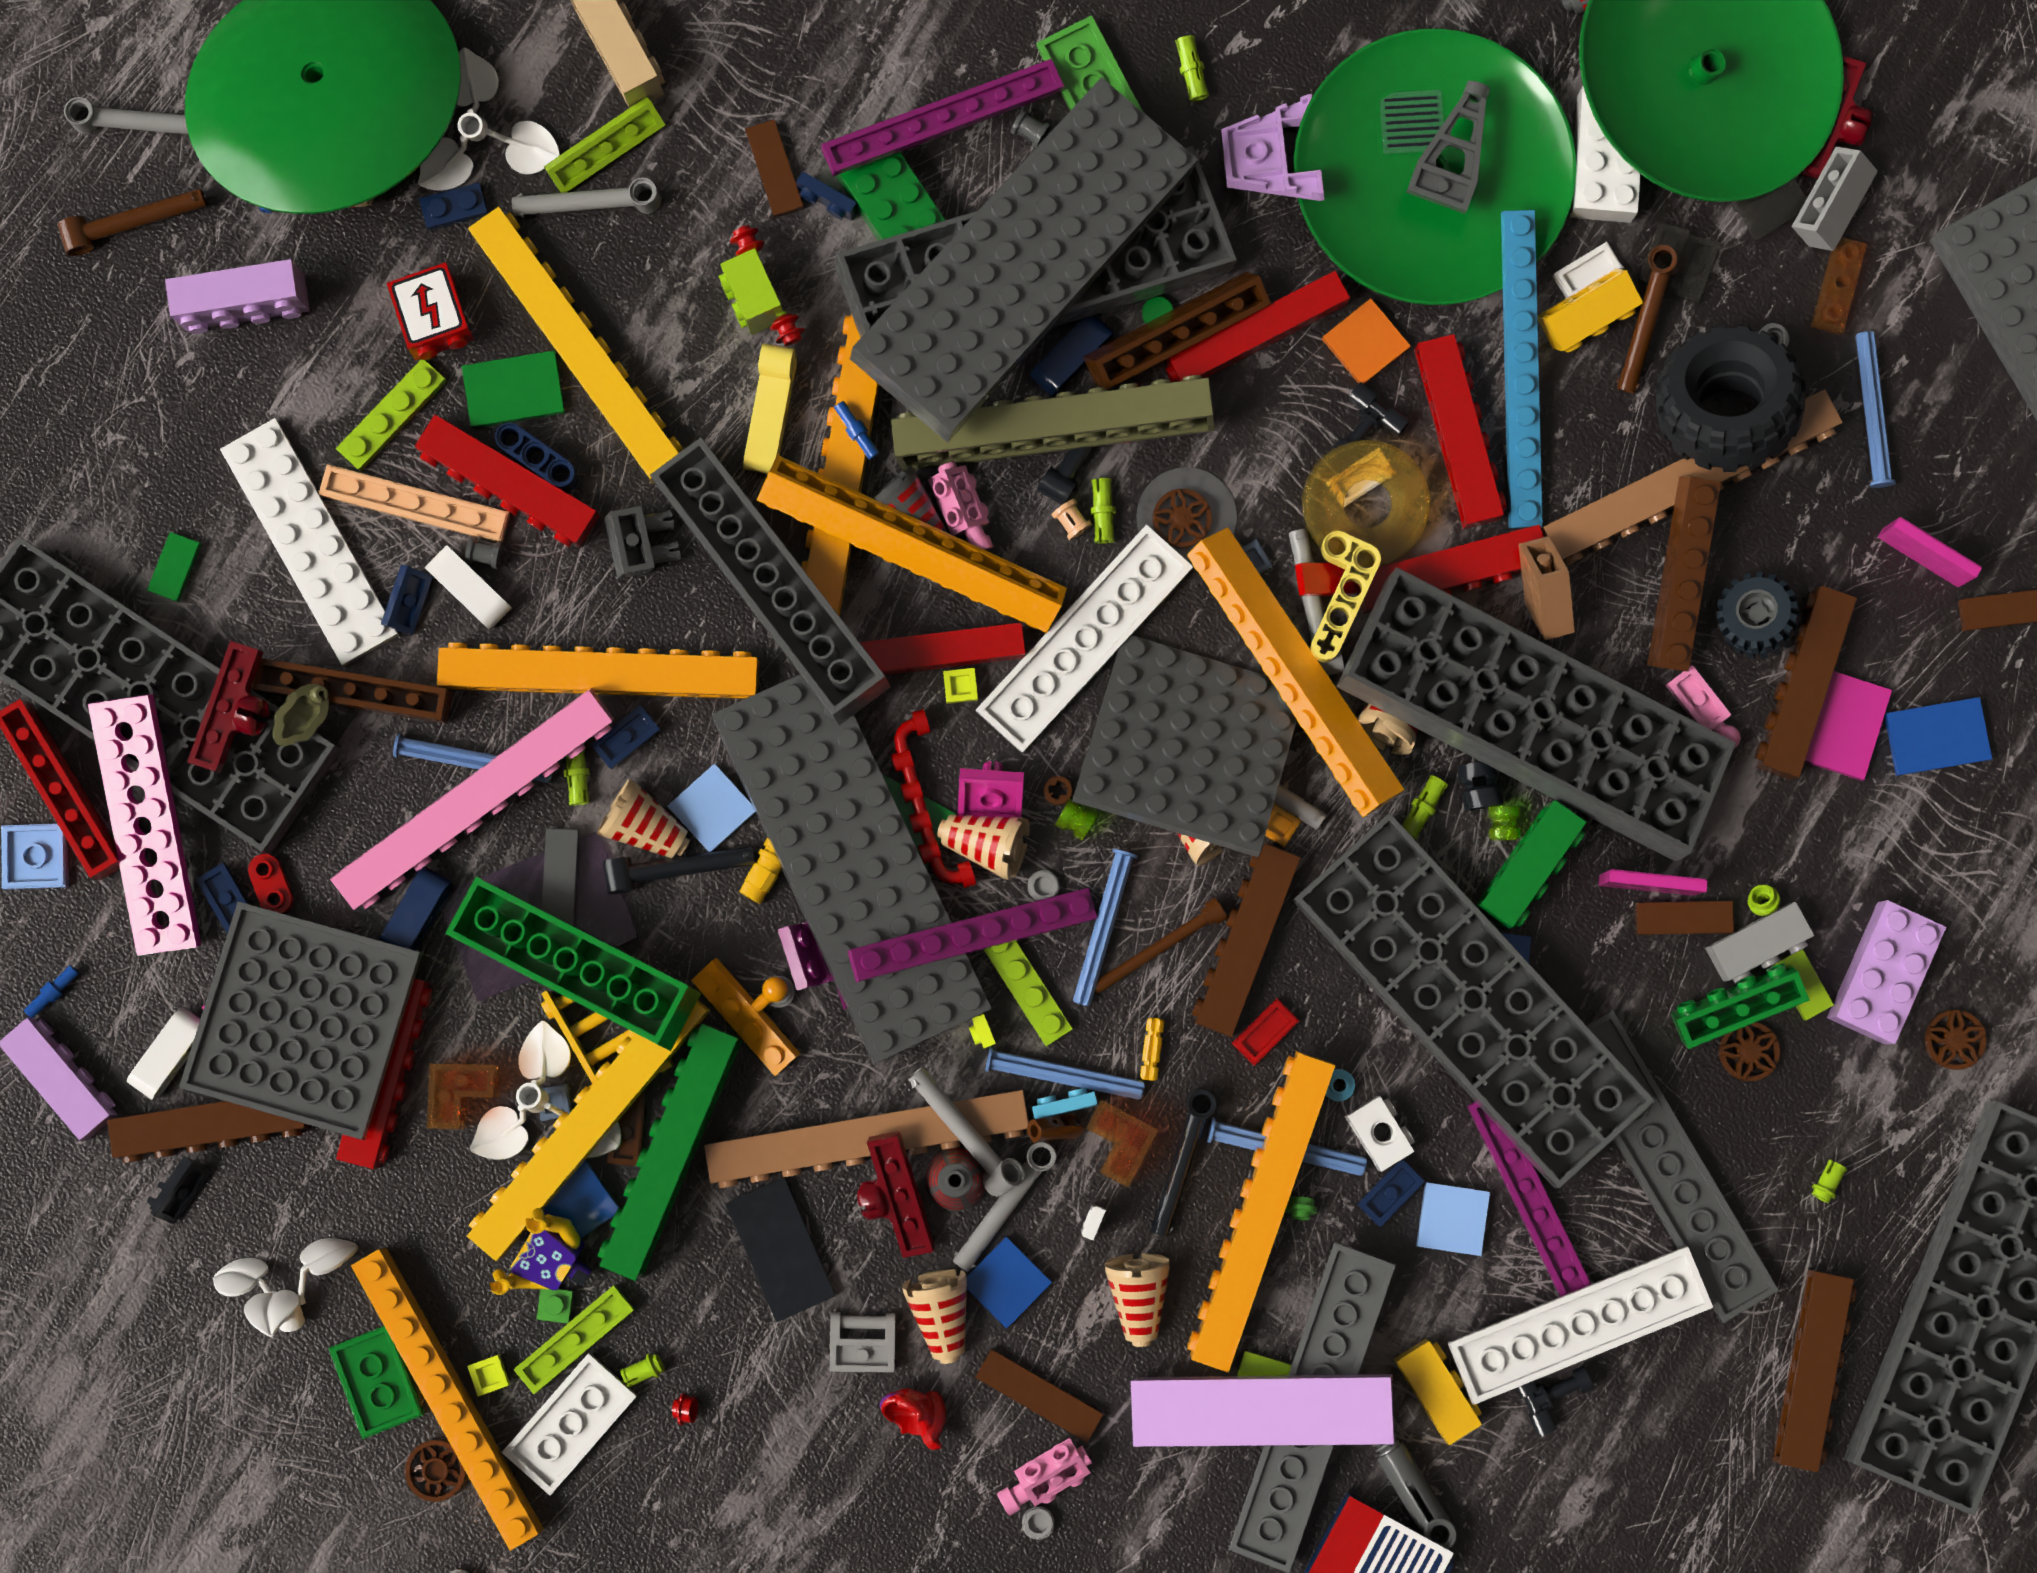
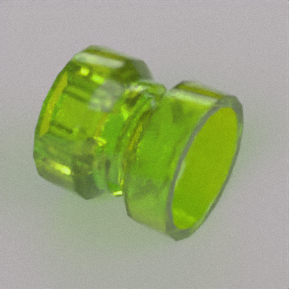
M1070 798L1055 826L1061 830H1074V837L1083 841L1098 814L1090 809L1083 812L1079 803L1073 802Z
M1519 806L1488 807V818L1491 820V828L1488 830L1489 840L1521 839V830L1517 826V819L1520 817Z

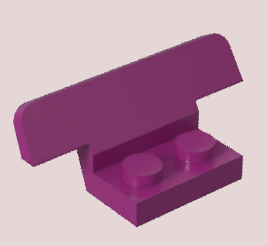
M807 922L778 929L797 991L834 981ZM838 991V994H839V997H840V1000H841L843 1009H847L846 1006H845V1003H844V1001H843V999H842V997H841V995H840V993H839V991Z

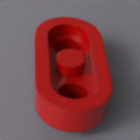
M269 854L255 856L249 863L248 874L261 908L281 914L288 913L293 906L294 896L281 862ZM267 864L269 871L266 875L262 876L259 873V868L261 865ZM277 893L280 896V901L277 905H272L270 898L273 894Z

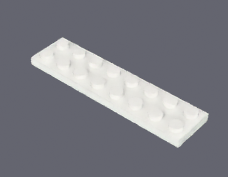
M274 418L222 447L220 450L341 665L345 667L398 637L399 634L396 630L381 625L385 613L383 605L278 420Z
M1146 524L981 703L976 712L1023 754L1117 652L1119 647L1193 569V566Z
M1684 1246L1450 1341L1448 1346L1471 1403L1475 1405L1713 1308V1305L1688 1246Z

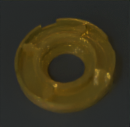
M1361 440L1342 444L1326 453L1315 464L1307 477L1302 493L1305 526L1310 537L1320 549L1327 534L1333 531H1341L1373 545L1378 549L1381 556L1379 566L1388 564L1406 554L1419 540L1426 527L1430 511V495L1427 482L1413 459L1393 445L1373 440ZM1363 480H1374L1382 484L1388 491L1391 499V510L1387 518L1380 525L1372 528H1361L1354 525L1347 518L1344 510V498L1347 491L1355 483ZM1332 540L1327 545L1328 550L1334 555H1340L1345 551L1344 544L1339 540ZM1361 553L1357 556V563L1361 567H1372L1374 559L1368 553Z

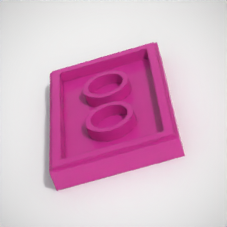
M1902 517L1897 518L1882 528L1877 537L1956 587H1960L1976 578L1982 569L1980 565Z
M1833 671L1804 762L1860 781L1865 780L1892 690Z
M1615 869L1599 875L1598 886L1688 896L1707 892V881L1700 878Z

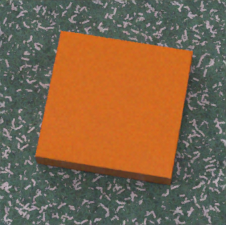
M1371 298L1322 337V341L1357 383L1362 382L1364 385L1411 347Z

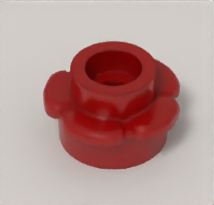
M682 1393L679 1399H675L673 1402L672 1416L673 1418H678L679 1425L694 1423L698 1414V1400L696 1397H690L686 1393Z

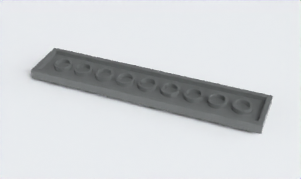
M1611 1010L1587 1024L1586 1026L1655 1100L1613 1140L1677 1249L1684 1246L1689 1247L1713 1305V1310L1720 1322L1725 1323L1779 1290L1614 1011Z
M1334 1242L1289 1375H1358L1360 1373L1397 1264L1339 1242ZM1264 1445L1228 1550L1290 1573L1335 1445Z

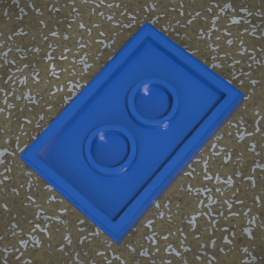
M1980 697L1890 712L1884 715L1896 776L1992 760Z

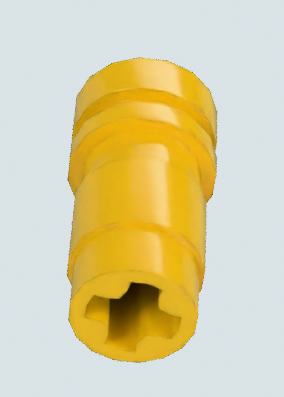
M768 838L763 844L765 846L764 850L760 849L758 852L760 857L753 864L744 880V884L739 890L742 895L760 905L766 894L770 892L782 869Z

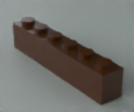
M1245 272L1086 354L1083 358L1095 385L1108 390L1271 305L1260 276Z
M1679 477L1647 665L1689 672L1721 486L1720 481L1695 477Z
M1819 586L1813 592H1808L1803 603V610L1806 611L1803 622H1801V626H1798L1799 634L1797 638L1793 637L1794 640H1797L1794 651H1789L1784 662L1783 669L1787 670L1784 682L1780 681L1774 693V699L1778 701L1774 712L1770 711L1765 721L1764 729H1767L1768 732L1765 741L1759 742L1754 758L1758 759L1757 769L1789 780L1800 777L1857 597L1824 586Z
M261 658L252 685V689L261 694L287 698L291 692L302 686L318 684L328 690L329 705L448 724L453 693L446 688Z
M1267 844L1262 846L1259 857H1251L1248 866L1254 869L1250 879L1244 878L1237 896L1241 897L1242 900L1238 910L1232 908L1227 919L1226 926L1231 927L1227 939L1220 938L1214 955L1219 957L1215 969L1209 967L1203 985L1208 987L1204 999L1198 997L1191 1014L1196 1017L1194 1024L1224 1036L1232 1037L1301 857Z
M228 1101L107 1120L112 1158H123V1163L143 1161L142 1154L154 1152L155 1158L175 1156L174 1149L185 1147L187 1148V1153L206 1151V1144L217 1142L219 1143V1148L239 1145L238 1139L250 1137L251 1143L271 1140L270 1134L282 1132L283 1138L302 1135V1129L311 1128V1125Z
M1813 1270L1807 1271L1772 1460L1780 1465L1818 1472L1819 1466H1823L1825 1463L1827 1449L1823 1444L1825 1433H1829L1832 1427L1833 1417L1832 1414H1829L1831 1401H1835L1838 1394V1382H1835L1837 1369H1841L1844 1362V1350H1841L1843 1337H1847L1850 1329V1318H1847L1849 1305H1853L1856 1297V1287L1853 1286L1854 1279Z

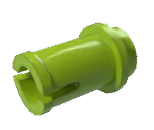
M1828 1160L1817 1184L1812 1185L1814 1189L1812 1195L1826 1203H1829L1831 1199H1835L1836 1195L1834 1192L1844 1173H1846L1847 1168L1837 1162Z
M649 1353L646 1355V1359L627 1368H622L621 1375L626 1386L631 1388L633 1385L653 1376L655 1378L660 1377V1373L664 1372L665 1369L657 1353L654 1355Z

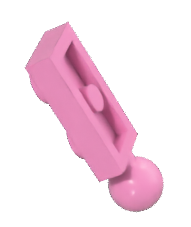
M1693 665L1689 667V672L1683 671L1665 685L1693 721L1735 742L1734 748L1739 745L1741 736L1738 729L1723 722L1731 716V713Z

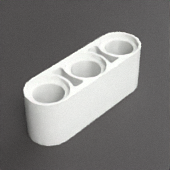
M447 545L424 567L489 630L512 609L505 600Z
M184 1007L179 1008L127 1078V1083L152 1101H155L165 1091L187 1061L200 1018Z

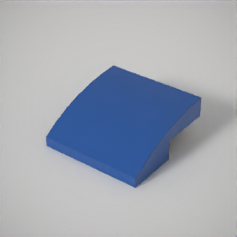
M586 1159L545 1207L543 1212L547 1211L551 1215L571 1220L580 1239H582L614 1217L617 1209H620V1207Z

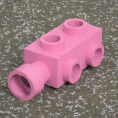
M955 461L940 466L938 468L939 473L928 479L950 534L953 536L965 534L968 543L986 551L992 550L994 546L990 536L985 535L982 528L989 523L987 519L988 508L986 504L980 502L977 495L975 477L968 473L965 465L957 467Z
M1068 1438L1015 1470L1014 1472L1020 1483L1011 1489L1009 1487L1004 1488L997 1493V1496L1009 1516L1021 1510L1020 1506L1031 1500L1034 1506L1040 1503H1050L1060 1491L1069 1486L1076 1487L1084 1481L1085 1476L1090 1474L1087 1466L1092 1461L1083 1446L1077 1449L1072 1440Z

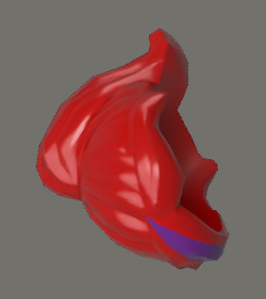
M904 1388L887 1393L882 1398L879 1404L882 1414L890 1422L899 1426L901 1434L921 1435L924 1444L929 1449H941L942 1444L939 1438L946 1424L947 1411L940 1393L936 1391L922 1393L910 1388Z

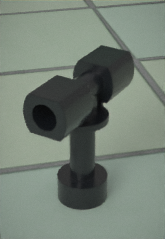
M1362 382L1354 388L1348 397V401L1361 410L1359 416L1362 421L1346 440L1339 438L1332 447L1333 452L1349 464L1359 455L1356 447L1372 428L1379 430L1383 427L1398 438L1410 422L1407 417L1394 407L1388 410L1377 401L1378 395Z
M1584 1365L1572 1370L1574 1377L1546 1390L1543 1384L1536 1387L1534 1381L1516 1388L1520 1399H1525L1531 1412L1528 1415L1538 1437L1557 1430L1548 1410L1553 1408L1552 1401L1578 1389H1581L1583 1394L1595 1389Z

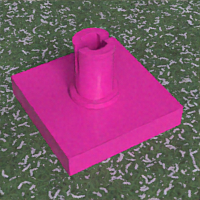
M992 761L985 762L983 770L960 768L958 815L1021 817L1023 772L1003 771V765L996 761L994 770H991Z

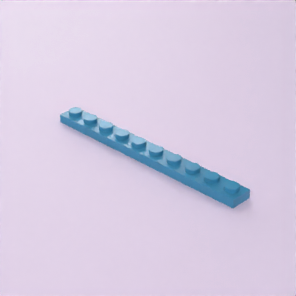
M1535 210L1502 211L1501 244L1509 528H1527L1540 524V527H1543Z

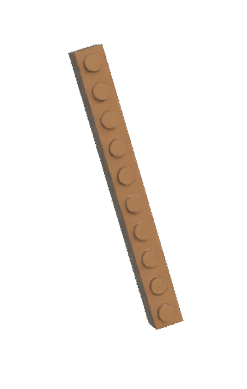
M1826 389L1806 398L1802 424L1796 437H1792L1791 441L1788 442V447L1774 459L1766 458L1765 463L1761 465L1763 470L1779 463V456L1787 452L1794 456L1808 448L1806 443L1815 438L1820 443L1836 435L1834 429L1843 422ZM1683 458L1544 526L1541 531L1543 537L1550 536L1563 562H1565L1566 566H1569L1583 559L1582 553L1593 548L1594 552H1598L1612 544L1610 539L1619 534L1624 539L1640 530L1638 525L1648 520L1653 525L1668 517L1666 511L1674 508L1679 477H1695L1720 481V491L1724 489L1722 484L1732 479L1735 484L1752 476L1750 471L1752 469L1744 466L1737 468V472H1723V468L1712 466L1711 470L1699 467L1692 458L1689 460Z
M1023 1090L953 1102L986 1142L992 1141L991 1135L1004 1133L1005 1139L1024 1136L1023 1129H1027L1028 1119ZM927 1106L707 1144L704 1147L710 1183L718 1182L719 1188L738 1185L737 1179L750 1177L751 1183L770 1180L769 1173L782 1171V1176L788 1177L802 1174L801 1168L814 1166V1172L834 1169L833 1162L845 1160L846 1166L865 1163L864 1157L871 1156L867 1145V1140L871 1136L900 1131L905 1150L909 1149L910 1155L929 1152L928 1146L936 1144L941 1145V1150L960 1147V1141L932 1107Z

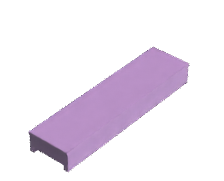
M1393 1374L1138 1377L1131 1380L1133 1447L1394 1444Z

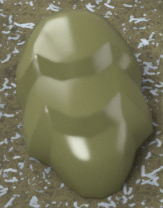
M307 684L287 696L285 703L274 714L275 724L272 736L277 745L284 747L292 745L297 741H307L314 734L317 727L324 722L329 707V694L324 686Z

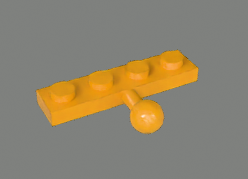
M715 958L691 980L774 1076L782 1072L801 1054L763 1011L770 1002H780L786 997L788 987L783 979L779 977L768 978L762 986V993L753 1000L724 965Z

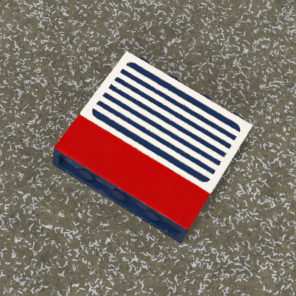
M1347 1491L1304 1573H1450L1455 1559L1452 1558L1454 1553L1451 1548L1447 1549L1361 1502L1358 1496Z

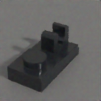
M184 1156L167 1182L158 1183L157 1186L162 1191L157 1198L149 1196L147 1199V1203L152 1210L151 1214L175 1225L212 1171L204 1164Z

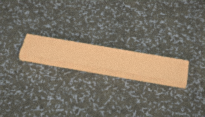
M328 464L319 490V495L325 498L458 533L477 536V538L493 542H503L510 518V513L507 511Z

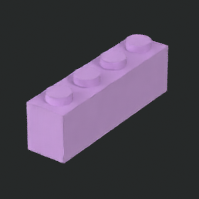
M26 1018L0 1040V1047L78 1140L91 1139L108 1124L107 1120L114 1119L118 1115L113 1110L115 1106L113 1100L105 1092L99 1093L92 1085L94 1078L83 1067L79 1069L71 1060L74 1058L73 1053L63 1043L58 1044L51 1035L54 1032L43 1019Z

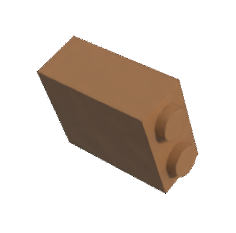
M1550 536L1520 543L1519 553L1525 606L1543 640L1575 633L1569 571Z

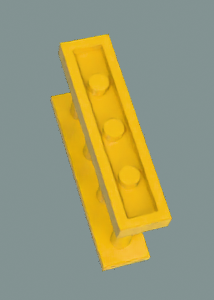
M545 991L541 994L545 1000L541 1003V1006L550 1020L555 1017L592 1082V1085L588 1086L591 1089L598 1080L595 1077L597 1071L593 1065L615 1053L618 1046L628 1036L633 1039L636 1033L627 1030L586 1054L577 1037L608 1019L595 1012L571 1026L562 1009L575 1001L563 995L555 998L551 991ZM671 1059L661 1069L660 1073H665L675 1067Z

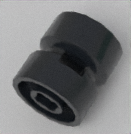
M1481 761L1457 767L1459 783L1465 786L1466 789L1462 793L1464 811L1480 810L1506 804L1503 786L1497 784V780L1501 777L1499 770ZM1487 779L1488 785L1475 787L1474 780Z

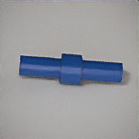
M845 401L838 403L834 409L846 425L845 431L851 440L857 441L869 460L878 456L879 451L866 434L868 429L864 423L856 419Z
M69 965L53 982L49 980L40 989L41 993L24 1009V1012L30 1018H34L50 1002L54 1003L63 995L62 990L80 974L78 970Z

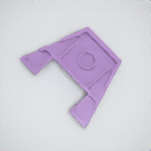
M1312 94L1300 97V102L1287 106L1286 103L1275 107V112L1263 117L1255 115L1221 129L1227 188L1317 201L1324 200L1321 170L1289 174L1284 145L1283 128L1300 126L1305 110L1312 99Z

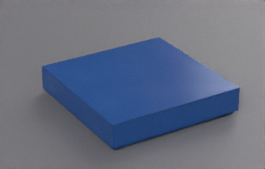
M1007 1236L966 1277L967 1290L1006 1329L1052 1283Z

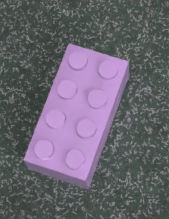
M291 259L165 279L170 317L183 329L192 334L207 332L209 327L220 326L223 329L235 328L239 326L240 322L251 321L254 324L267 323L271 317L277 316L293 319L300 317L302 312L310 311L305 275Z
M1888 900L1877 902L1833 1002L1834 1006L1831 1007L1827 1018L1882 1044H1896L1946 927Z

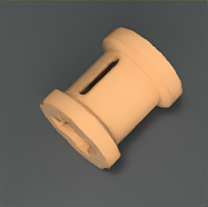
M1075 499L1064 503L1051 514L1054 519L1060 521L1068 532L1067 538L1069 541L1077 538L1092 526L1091 521H1086L1076 507L1077 502Z

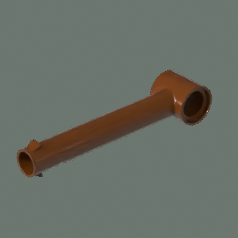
M199 188L90 222H86L83 216L68 217L59 221L57 226L66 255L79 256L89 253L94 249L92 242L94 240L206 207L207 202L202 189Z
M1668 245L1656 246L1649 254L1648 262L1652 272L1625 359V365L1620 379H1617L1618 390L1635 394L1636 390L1641 386L1638 384L1641 370L1644 366L1668 281L1671 276L1678 272L1681 264L1678 254ZM1662 254H1670L1673 258L1672 264L1666 269L1657 268L1656 265L1657 259Z

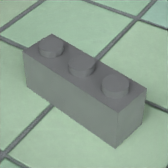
M1835 147L1791 226L1809 247L1830 251L1835 250L1876 176L1878 170L1861 150Z
M1792 902L1705 947L1723 982L1733 979L1736 984L1738 980L1751 976L1750 970L1761 964L1764 969L1780 961L1778 955L1789 949L1790 953L1793 954L1808 946L1806 940L1813 937L1814 934L1797 903Z

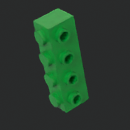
M1785 963L1777 964L1768 968L1767 974L1757 978L1754 975L1744 977L1736 982L1737 986L1727 990L1723 987L1708 992L1705 999L1697 1002L1695 1000H1687L1676 1006L1677 1010L1670 1012L1681 1041L1690 1049L1810 1001L1799 972L1790 964L1787 966Z

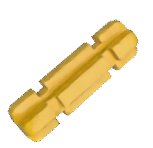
M1148 1018L1146 1031H1148V1035H1145L1142 1056L1144 1066H1141L1140 1077L1143 1080L1155 1081L1158 1078L1159 1068H1157V1063L1160 1062L1162 1045L1160 1034L1163 1033L1164 1029L1163 1019Z

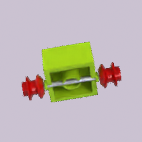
M750 225L742 226L733 232L734 236L730 239L731 244H738L739 246L738 251L735 253L736 257L720 264L723 274L718 277L729 301L732 299L736 301L731 305L741 329L748 327L750 334L753 335L770 327L771 331L779 332L780 336L776 339L777 344L793 345L802 339L801 334L805 332V328H797L795 322L799 319L798 315L787 314L786 311L782 310L777 295L759 259V252L765 244L763 240H756L755 238L759 229L751 228Z

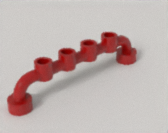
M924 709L911 712L912 719L903 722L896 730L894 743L897 753L891 754L896 773L902 771L906 783L901 784L900 788L905 803L912 802L915 814L909 815L914 833L921 832L924 844L918 845L924 864L930 862L935 876L943 882L949 884L962 882L964 888L976 885V880L969 860L958 863L957 871H949L943 864L907 744V737L911 732L916 731L918 736L931 732Z

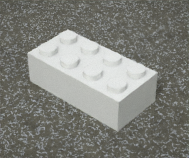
M1582 86L1576 100L1574 130L1576 180L1569 218L1631 223L1638 213L1640 173L1630 166L1607 140L1592 114L1584 87Z

